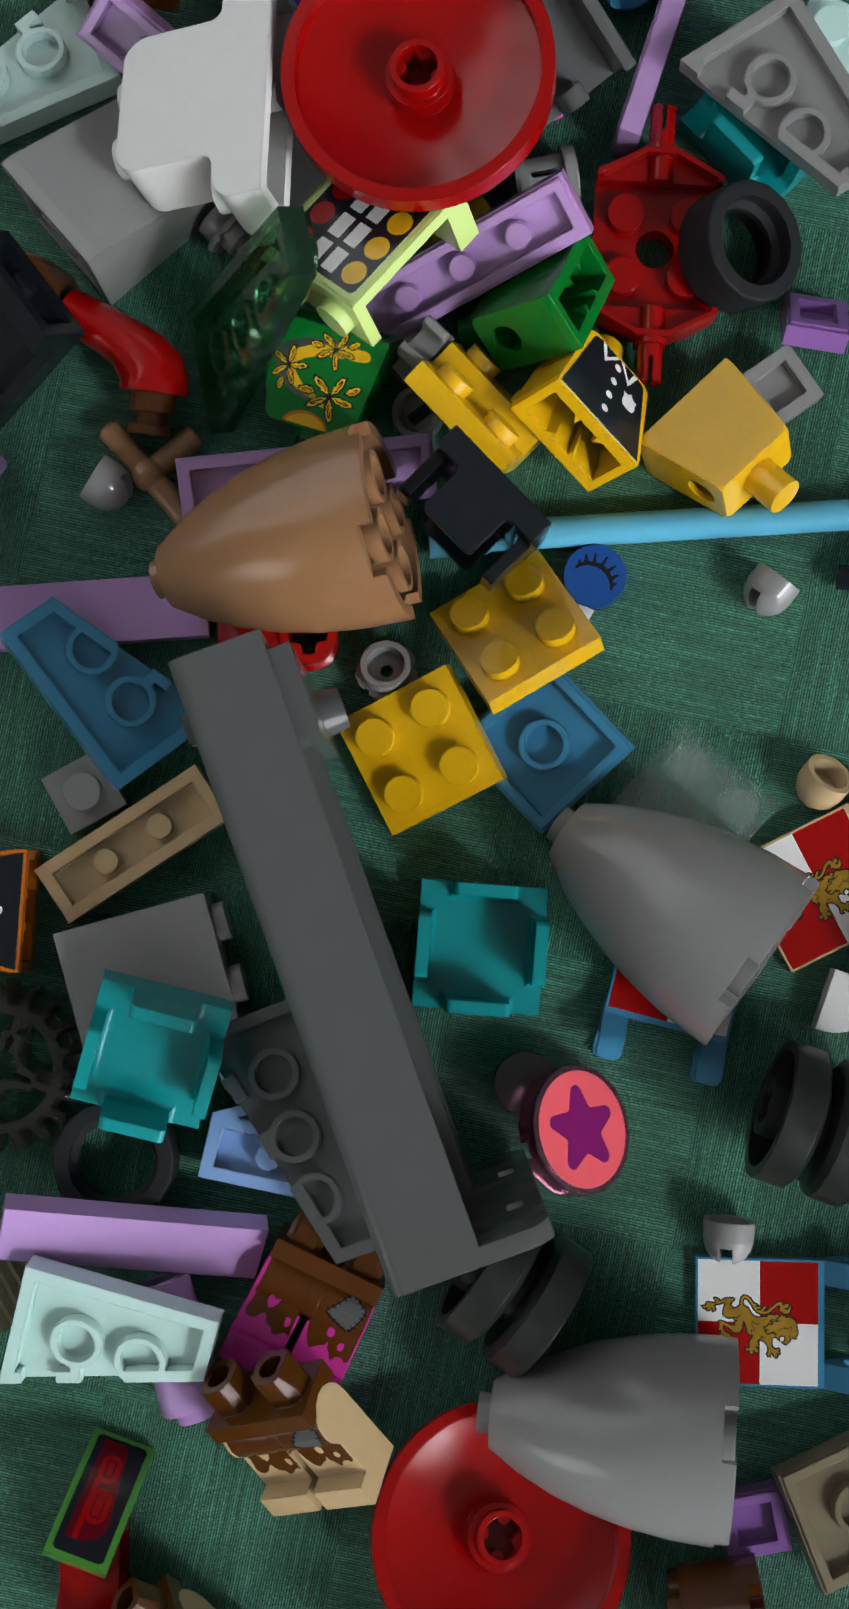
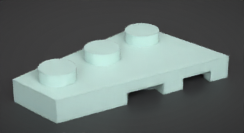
M56 0L39 15L31 10L14 24L18 33L0 47V145L117 94L118 86L122 84L119 71L76 35L90 10L87 0Z
M34 1254L25 1266L0 1373V1384H21L25 1377H56V1383H81L84 1376H119L124 1383L204 1382L211 1364L224 1310Z

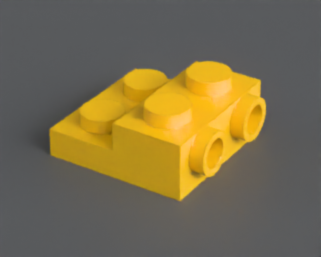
M451 342L434 361L422 360L408 374L404 381L450 429L457 425L504 474L513 471L541 443L510 409L520 389L512 396L495 378L502 369L477 343H474L467 349L462 343Z

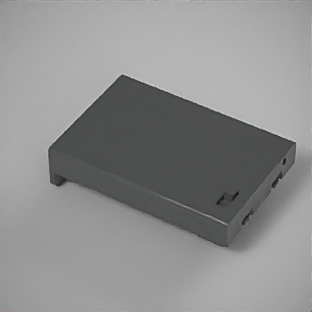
M259 629L168 662L186 713L185 716L180 717L189 744L193 747H198L391 1296L400 1297L529 1251L546 1243L553 1238L555 1233L525 1150L509 1151L469 1165L325 763L340 757L333 736L351 727L338 688L334 687L317 691L290 642L271 647Z

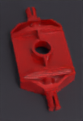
M663 104L654 105L650 108V137L646 147L599 167L595 180L592 241L615 278V282L595 323L608 334L633 344L632 350H637L636 376L644 386L648 380V363H650L648 387L662 385V353L666 345L686 339L711 325L718 314V307H709L699 299L686 281L678 256L679 228L687 210L702 196L723 187L725 175L681 148H677L675 144L677 108L669 104L664 114L663 129ZM648 240L658 241L666 247L669 252L670 261L663 267L649 268L643 265L636 255L638 245Z

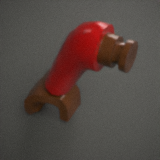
M25 252L86 332L79 341L114 366L119 377L118 388L130 391L128 409L136 411L135 423L127 422L126 432L173 438L174 428L166 427L167 415L175 416L177 398L189 397V375L180 353L165 336L145 323L81 291L74 277L65 269L58 267L52 260L31 252Z

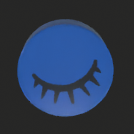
M597 544L587 545L576 550L568 559L562 573V584L575 602L592 610H601L613 604L623 592L627 579L626 568L621 557L609 547Z

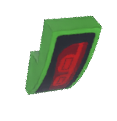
M96 1427L42 1551L43 1555L105 1579L156 1449Z

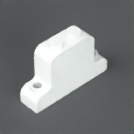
M223 0L222 10L215 19L145 37L135 43L128 51L124 60L122 84L117 89V102L120 112L118 135L112 144V156L116 170L121 178L124 180L131 179L154 209L167 212L214 202L221 214L232 213L242 228L252 236L262 237L288 231L293 128L284 106L280 69L285 36L290 21L298 7L294 0Z

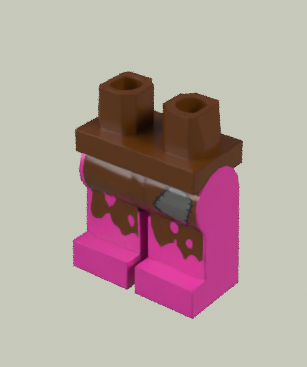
M300 1209L290 1225L285 1222L283 1223L273 1246L224 1337L217 1356L224 1359L234 1358L242 1368L250 1372L254 1371L258 1360L268 1351L285 1349L300 1315L306 1318L292 1345L290 1353L298 1363L323 1359L333 1371L330 1382L342 1386V1380L384 1291L385 1276L376 1250L336 1264L303 1210Z

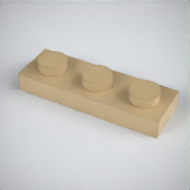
M193 765L36 868L34 871L68 923H74L225 824L211 784L199 766Z

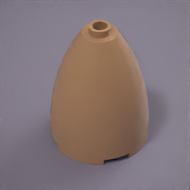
M364 421L311 437L281 450L240 472L209 494L178 522L157 547L155 560L149 564L150 581L156 595L160 599L166 598L173 608L208 621L243 629H259L260 631L278 633H327L360 630L416 619L413 606L410 605L422 602V585L415 535L411 518L405 519L402 502L399 500L396 486L393 482L387 483L388 479L396 478L397 470L377 428L371 422Z

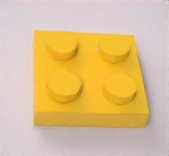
M538 549L525 561L522 560L490 592L480 583L429 613L436 629L493 715L604 651L601 636Z
M445 664L349 715L348 719L351 727L340 732L392 836L508 778L451 664Z

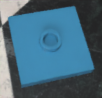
M567 673L495 715L489 709L479 719L508 778L495 784V786L541 835L552 826L556 818L566 807L572 808L636 748Z

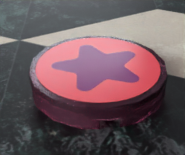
M582 1064L553 1068L547 1073H542L531 1082L521 1101L518 1130L520 1142H527L528 1151L532 1159L527 1160L533 1175L550 1191L567 1197L603 1192L618 1179L628 1153L630 1133L626 1110L615 1087L599 1071Z

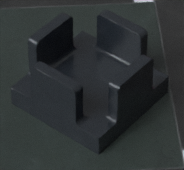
M456 425L437 443L436 451L398 488V497L409 508L441 476L447 481L424 504V512L429 516V519L424 523V531L463 571L470 570L499 541H505L511 547L481 577L480 583L490 592L522 560L525 561L543 543L552 523Z

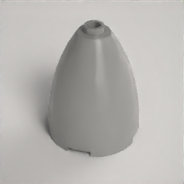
M584 803L576 811L566 807L556 818L546 835V838L553 843L549 857L561 886L579 919L600 949L630 984L648 1001L704 1046L708 1044L714 1032H718L785 937L786 932L792 928L820 885V882L792 864L735 834L698 820L655 809L623 804Z
M695 1333L638 1334L602 1339L561 1349L540 1357L520 1377L512 1378L505 1373L494 1379L492 1392L480 1391L476 1432L488 1434V1448L517 1473L549 1494L590 1515L633 1531L669 1541L713 1548L714 1545L728 1546L732 1527L737 1468L735 1461L736 1411L739 1410L740 1390L738 1338Z

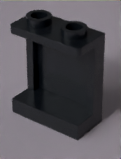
M0 230L1 430L86 333L8 230Z

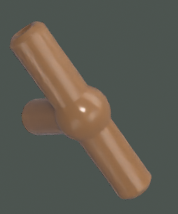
M118 421L109 422L101 429L99 438L131 473L134 485L141 491L149 493L177 525L182 519L179 490L167 476L176 469L175 458L190 457L202 447L201 438L191 427H185L149 457Z

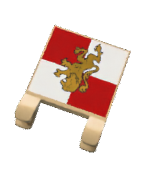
M848 801L759 846L820 882L813 897L777 947L791 973L849 945Z

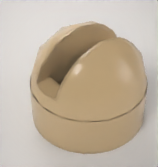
M825 754L811 756L797 775L795 789L798 799L807 807L815 810H827L834 807L849 793V771L842 763Z

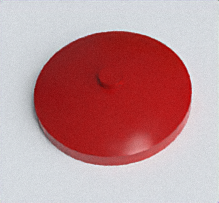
M301 0L290 21L285 36L280 69L281 90L289 121L304 153L316 169L334 186L351 197L369 205L400 212H426L454 207L473 200L505 180L524 161L540 138L553 105L557 75L555 40L551 22L542 0Z
M478 1401L455 1406L428 1420L402 1444L391 1459L386 1469L376 1504H373L369 1526L371 1567L374 1581L385 1609L617 1608L626 1584L630 1566L631 1530L590 1515L556 1498L512 1469L488 1448V1434L476 1432Z

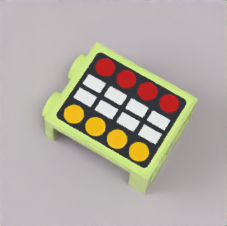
M326 179L289 218L288 231L274 234L263 248L277 271L272 277L275 285L290 301L298 306H302L307 301L316 307L319 316L337 334L346 337L349 332H352L374 347L382 337L366 305L432 234L462 252L479 234L467 202L436 211L400 212L379 208L355 199Z

